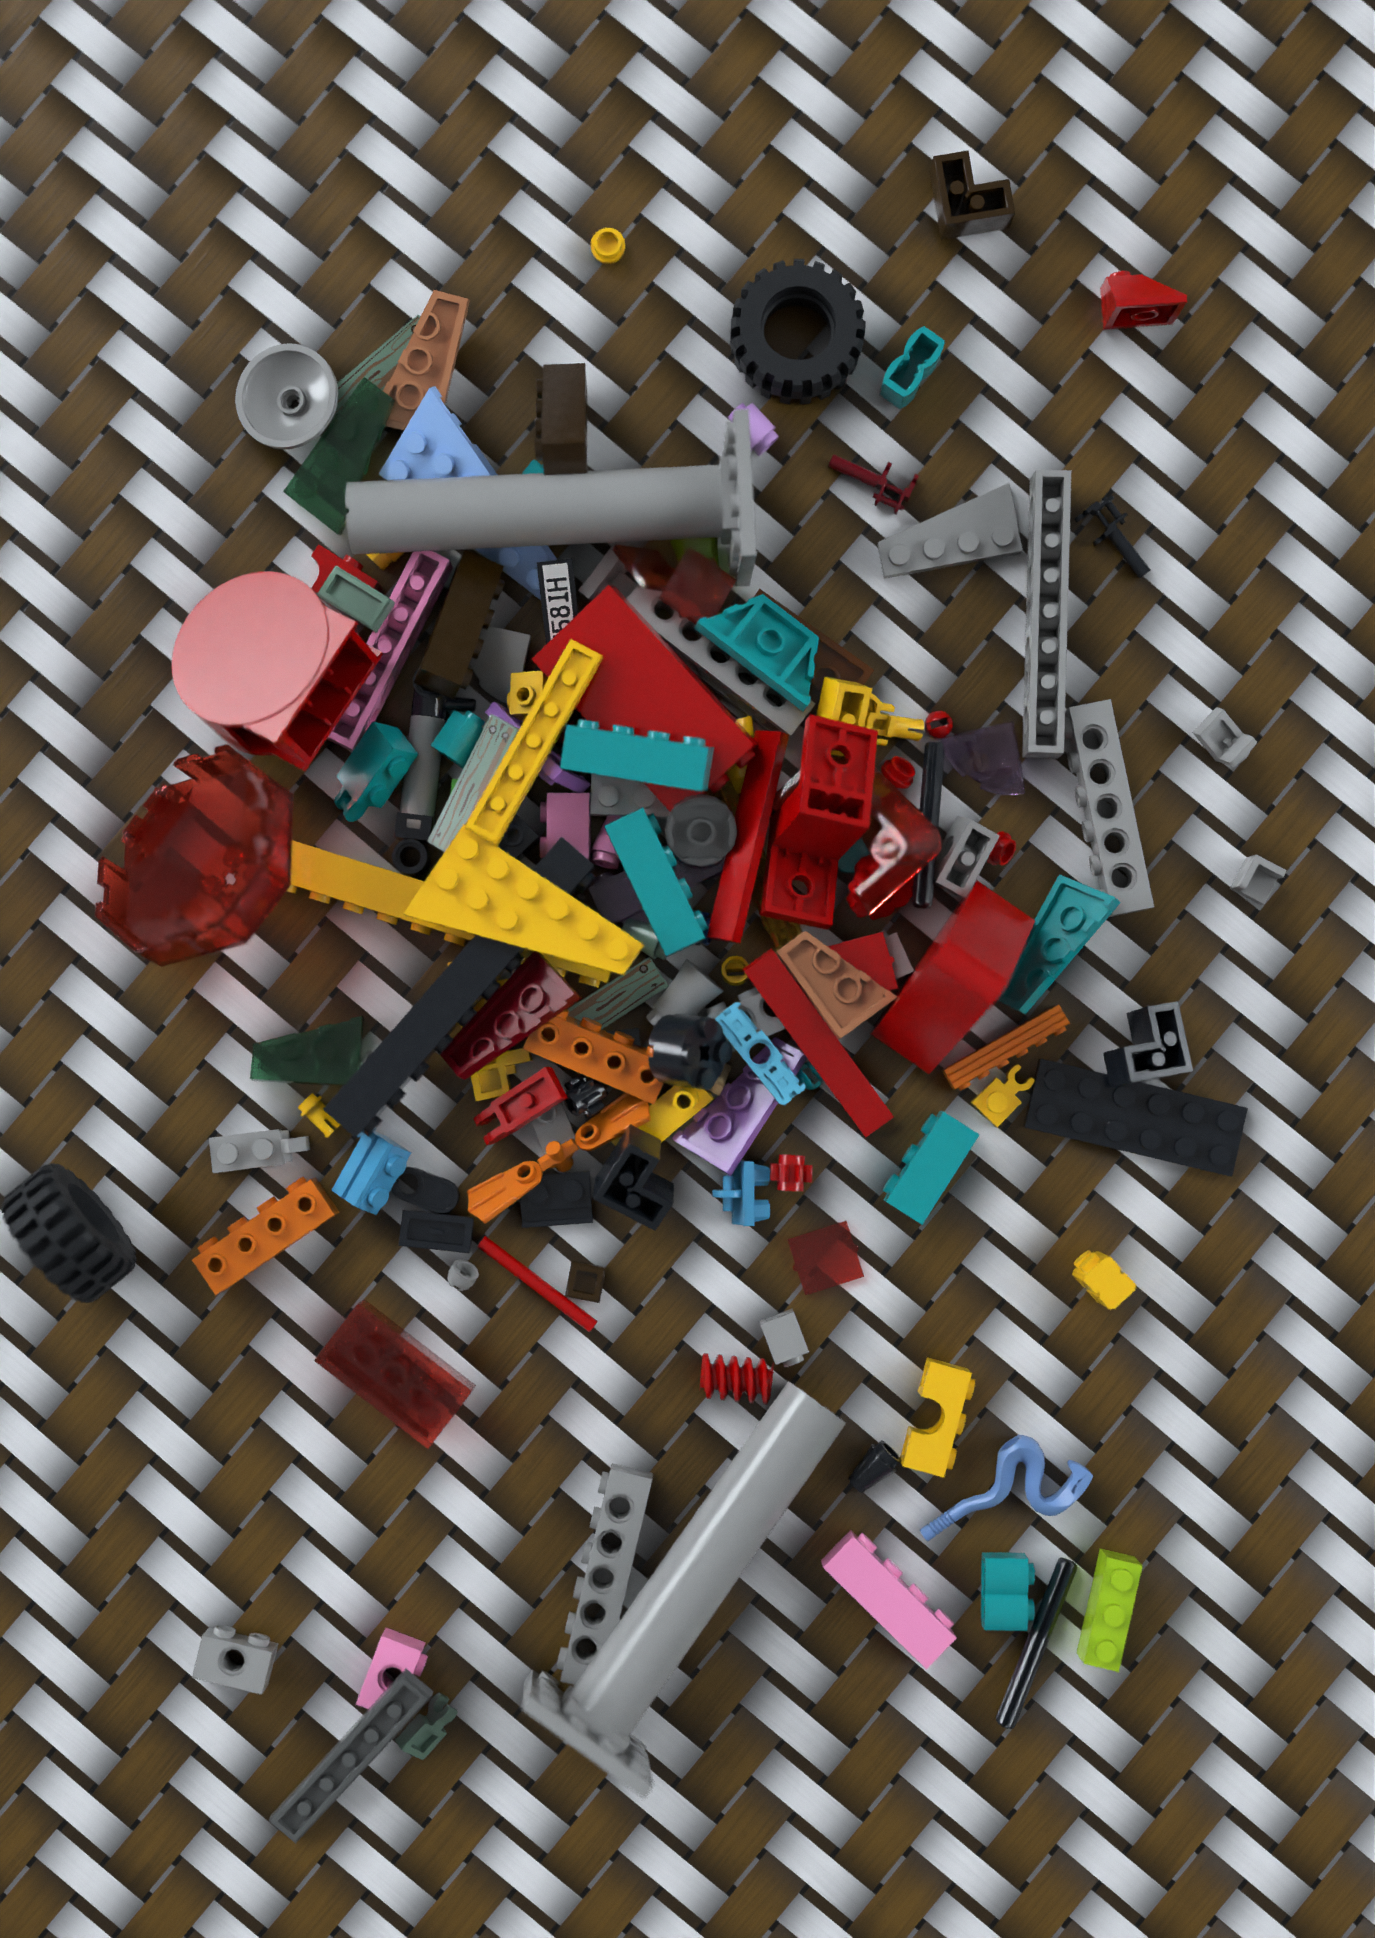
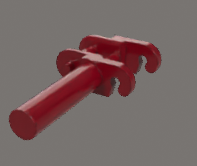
M834 454L828 465L829 468L873 488L877 487L880 492L873 495V498L876 499L874 505L877 506L879 502L895 509V515L898 510L903 511L905 506L901 505L902 501L908 502L919 475L915 474L909 488L901 490L888 484L886 479L892 465L890 462L887 463L882 476ZM885 488L900 494L899 501L897 502L884 496Z

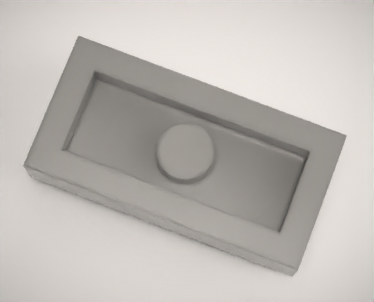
M631 541L614 542L578 591L582 600L589 604L608 585L614 586L612 582L620 572L624 574L629 570L635 560V556H633L635 550Z

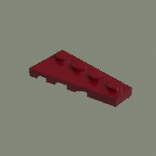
M534 951L485 1003L469 1024L458 1032L453 1038V1042L440 1056L458 1077L466 1080L576 1003L581 997L541 953Z

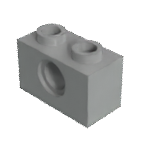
M957 816L936 853L934 884L953 895L966 898L1000 835L972 819Z
M215 1625L214 1628L209 1627L202 1635L192 1678L262 1695L269 1685L279 1643L271 1642L269 1636L260 1633H250L249 1636L235 1633V1628L227 1625ZM229 1651H240L244 1656V1663H233L229 1658Z

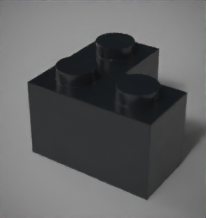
M1178 1001L1147 1006L1126 1013L1133 1045L1103 1053L1110 1088L1173 1077L1193 1071Z
M630 1124L595 1177L593 1193L594 1200L656 1231L672 1207L674 1199V1183L653 1173V1170L660 1161L661 1140Z

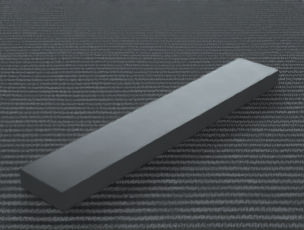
M405 1669L271 1814L268 1821L294 1843H297L429 1701L434 1691L409 1670Z

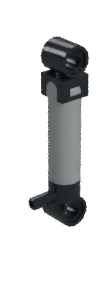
M418 669L413 676L414 692L408 741L419 755L403 778L400 813L397 812L394 835L401 842L396 845L392 854L395 867L411 877L425 874L432 862L431 854L428 848L424 846V843L430 844L427 840L436 824L434 817L442 754L434 749L431 744L445 725L447 710L467 712L468 710L472 713L476 710L475 699L461 697L451 699L437 692L425 691L422 686L415 684L414 680ZM410 849H417L421 854L420 862L414 867H406L403 861L404 854Z

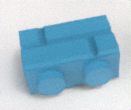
M376 1131L369 1137L364 1133L331 1191L344 1198L353 1206L377 1215L380 1208L387 1203L389 1192L395 1181L405 1171L406 1162L412 1152Z

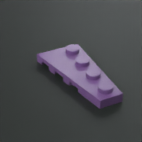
M775 1037L771 1042L784 1057L780 1062L784 1061L796 1075L807 1057L804 1053ZM765 1046L752 1059L754 1063L763 1064L767 1062L770 1057L768 1046ZM747 1064L743 1068V1073L731 1084L728 1082L723 1087L720 1096L706 1109L702 1108L692 1117L694 1120L683 1131L679 1130L671 1139L731 1177L778 1102Z

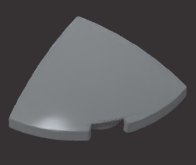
M488 627L487 630L482 628L479 638L484 640L482 649L477 660L471 658L468 668L474 670V674L480 681L479 685L484 691L496 700L507 704L511 673L524 672L531 635L494 627Z

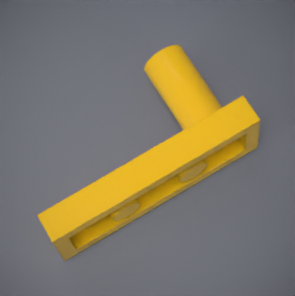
M674 1085L657 1099L655 1104L649 1106L651 1120L638 1128L663 1142L710 1103L714 1097L705 1089ZM622 1136L611 1142L616 1146Z

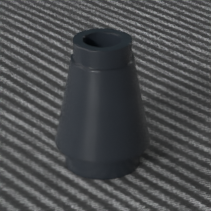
M881 1440L877 1445L872 1444L848 1479L859 1492L864 1493L867 1489L896 1472V1466L901 1462V1459L890 1445Z

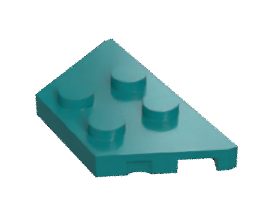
M764 594L749 599L743 605L736 604L724 609L723 613L708 619L706 616L700 618L694 629L802 712L807 708L811 700L809 696L810 684L814 677V656L817 653L819 637Z

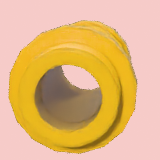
M312 1093L297 1108L302 1112L300 1114L301 1117L306 1116L328 1138L334 1130L324 1120H327L335 1129L340 1124L323 1110L326 1106L321 1101L323 1097L321 1095L317 1097Z

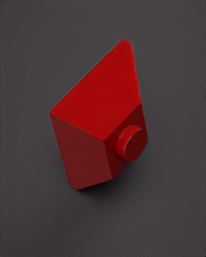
M1118 271L1110 274V277L1105 278L1100 288L1103 329L1173 325L1187 303L1186 294L1142 274L1131 275L1129 271Z

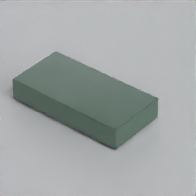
M336 565L317 593L319 598L377 633L396 604L387 596Z

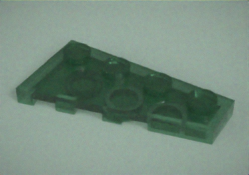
M366 377L361 380L283 491L338 535L343 533L346 525L344 523L346 514L349 512V509L346 508L347 482H361L363 475L366 474L375 444L380 440L395 399Z

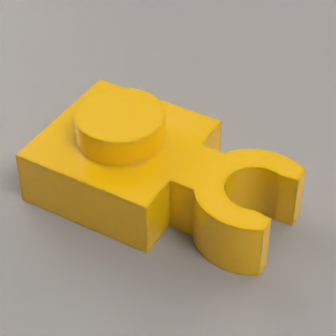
M1019 1064L1013 1065L1008 1070L1004 1083L995 1077L971 1101L995 1127H998L1022 1103L1015 1094L1018 1091L1028 1090L1034 1084L1035 1080L1032 1077H1029L1023 1084L1016 1082L1015 1074L1021 1069Z

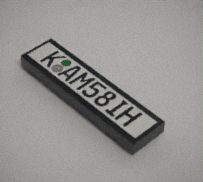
M572 558L537 562L546 644L578 615Z

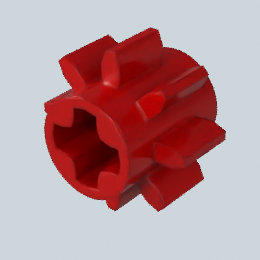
M779 1154L778 1163H770V1180L777 1181V1190L804 1191V1182L812 1183L813 1166L805 1165V1155Z

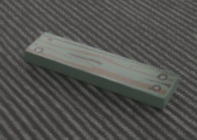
M419 314L337 383L338 402L335 414L329 424L336 434L382 396L387 382L390 381L399 363L398 360L403 350L406 349L414 333L413 330L420 318Z
M490 715L427 842L444 852L446 851L463 824L466 825L519 731L517 727L498 716Z
M648 957L628 970L624 976L620 975L567 1009L569 1010L568 1016L580 1021L582 1017L593 1019L602 1024L601 1029L666 989L668 984L652 959Z

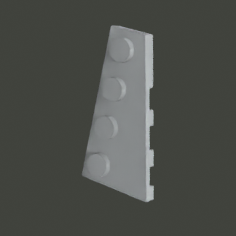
M1010 483L879 541L877 546L883 578H892L1021 554L1023 550Z

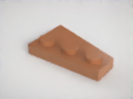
M804 931L775 952L838 1040L897 998L895 994L881 987L871 977L842 959L839 954L807 931Z

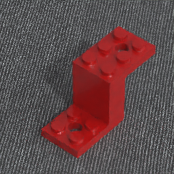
M812 714L805 720L799 785L770 820L761 916L828 930L833 925L839 859L869 829L878 730ZM831 751L841 752L846 758V764H837L831 757ZM799 880L803 882L807 887V895L796 893L792 887V881Z

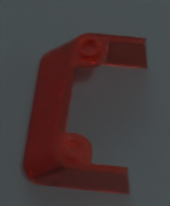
M844 756L832 757L837 764H846ZM876 767L874 769L870 815L883 829L873 838L870 851L874 860L881 867L854 890L869 915L935 858L942 848V838L938 829ZM800 771L776 792L772 807L774 814L799 785Z

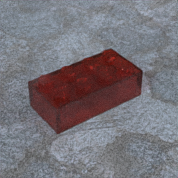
M365 1299L355 1306L314 1360L427 1449H429L476 1386Z

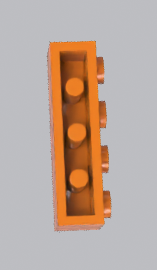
M567 1009L527 1037L523 1047L524 1050L649 1103L655 1104L664 1084L653 1076L649 1067L648 1057H653V1045H648L647 1049L642 1046L640 1047L633 1044L635 1039L632 1036L620 1031H615L614 1035L601 1029L602 1024L593 1019L582 1017L580 1021L568 1016L569 1010Z
M304 1176L286 1187L289 1192L288 1195L279 1201L275 1197L268 1199L256 1208L260 1214L249 1221L245 1216L227 1227L229 1235L220 1241L213 1237L197 1248L200 1254L193 1258L192 1261L215 1295L225 1291L340 1213L317 1178L307 1181Z

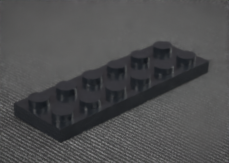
M1039 1059L1023 1125L1024 1128L1226 1176H1233L1248 1110L1247 1107L1142 1082L1110 1088L1107 1074Z

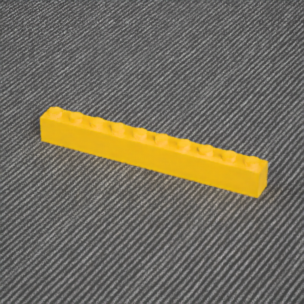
M280 837L268 873V878L277 881L275 888L294 894L297 887L311 891L310 899L326 904L330 903L331 898L343 901V909L362 915L364 909L378 912L376 917L378 920L394 925L397 924L398 919L411 923L410 930L429 936L433 929L445 933L443 940L464 946L465 940L471 941L475 936L468 932L403 915L425 881ZM525 949L521 953L525 957L521 964L534 952L533 950ZM541 953L564 978L566 972L580 975L578 982L599 988L600 982L606 984L609 982L612 972Z

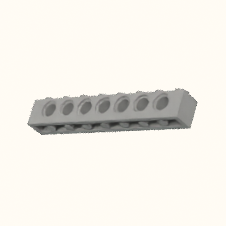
M1036 469L1030 479L1022 758L1058 759L1064 754L1071 470Z

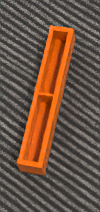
M1054 1005L946 1067L942 1072L952 1089L958 1088L959 1091H962L971 1085L970 1081L977 1077L981 1080L990 1074L989 1070L997 1066L1000 1069L1009 1064L1008 1059L1014 1055L1019 1058L1028 1053L1027 1048L1033 1044L1038 1047L1048 1041L1047 1036L1053 1033L1055 1036L1067 1030L1065 1026L1070 1024L1060 1005Z

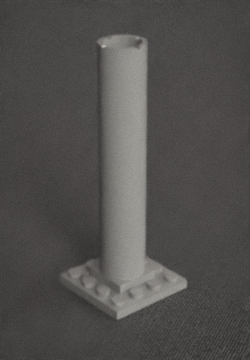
M734 409L733 420L726 422L724 451H722V456H720L719 465L587 471L584 474L544 475V473L347 482L346 508L349 509V513L346 514L351 553L355 555L721 537V545L731 544L728 555L729 576H735L736 586H750L757 553L749 409Z
M788 1381L575 1686L572 1687L570 1685L564 1693L558 1688L559 1681L546 1671L538 1674L532 1670L524 1681L522 1710L645 1799L653 1788L649 1758L645 1752L647 1747L638 1738L631 1735V1732L846 1423Z

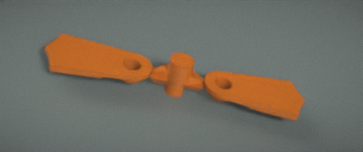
M626 1092L584 1123L577 1130L575 1141L572 1138L561 1145L557 1141H552L546 1146L545 1151L547 1154L539 1158L537 1162H522L468 1189L469 1202L467 1211L486 1224L536 1187L542 1179L543 1172L548 1168L555 1167L559 1172L570 1170L574 1164L572 1156L579 1148L584 1151L595 1150L622 1136L630 1124L638 1128L651 1120L649 1102ZM594 1131L590 1137L585 1138L588 1132ZM530 1170V1173L526 1177L521 1178L522 1174L525 1171Z

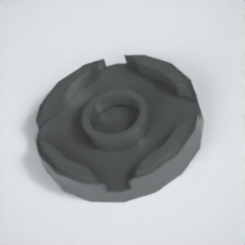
M698 794L688 796L674 805L667 816L665 835L668 847L680 860L689 865L702 867L719 862L723 859L722 857L731 851L735 845L737 828L734 814L726 803L715 796Z

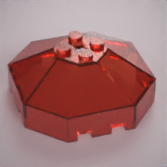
M228 744L215 747L214 755L203 758L198 753L179 758L173 763L174 767L192 779L169 786L162 784L160 788L155 787L153 793L143 804V807L149 810L142 819L135 815L127 827L122 830L124 835L120 840L125 844L124 869L104 856L98 861L97 884L104 888L103 902L96 903L95 917L134 952L160 967L247 944L291 886L293 793ZM229 873L234 874L236 879L233 884H227L225 879Z

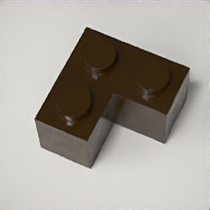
M968 150L933 157L929 174L941 240L1010 228L1015 215V208L1009 179L974 185Z

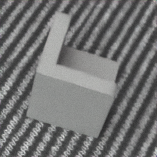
M1255 854L1244 860L1230 889L1259 905H1264L1277 879L1283 878L1287 870Z

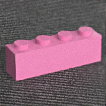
M850 1530L822 1558L823 1568L927 1669L956 1639L951 1629L954 1622L940 1608L934 1612L925 1603L929 1599L916 1584L913 1583L909 1587L900 1578L903 1572L889 1558L883 1562L874 1553L877 1549L876 1545L864 1533L857 1536Z

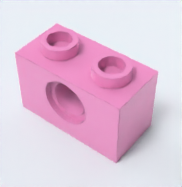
M385 1628L356 1705L369 1709L394 1682L386 1675V1669L390 1667L398 1668L401 1672L407 1669L413 1675L420 1677L428 1658L427 1655L422 1654L426 1642Z

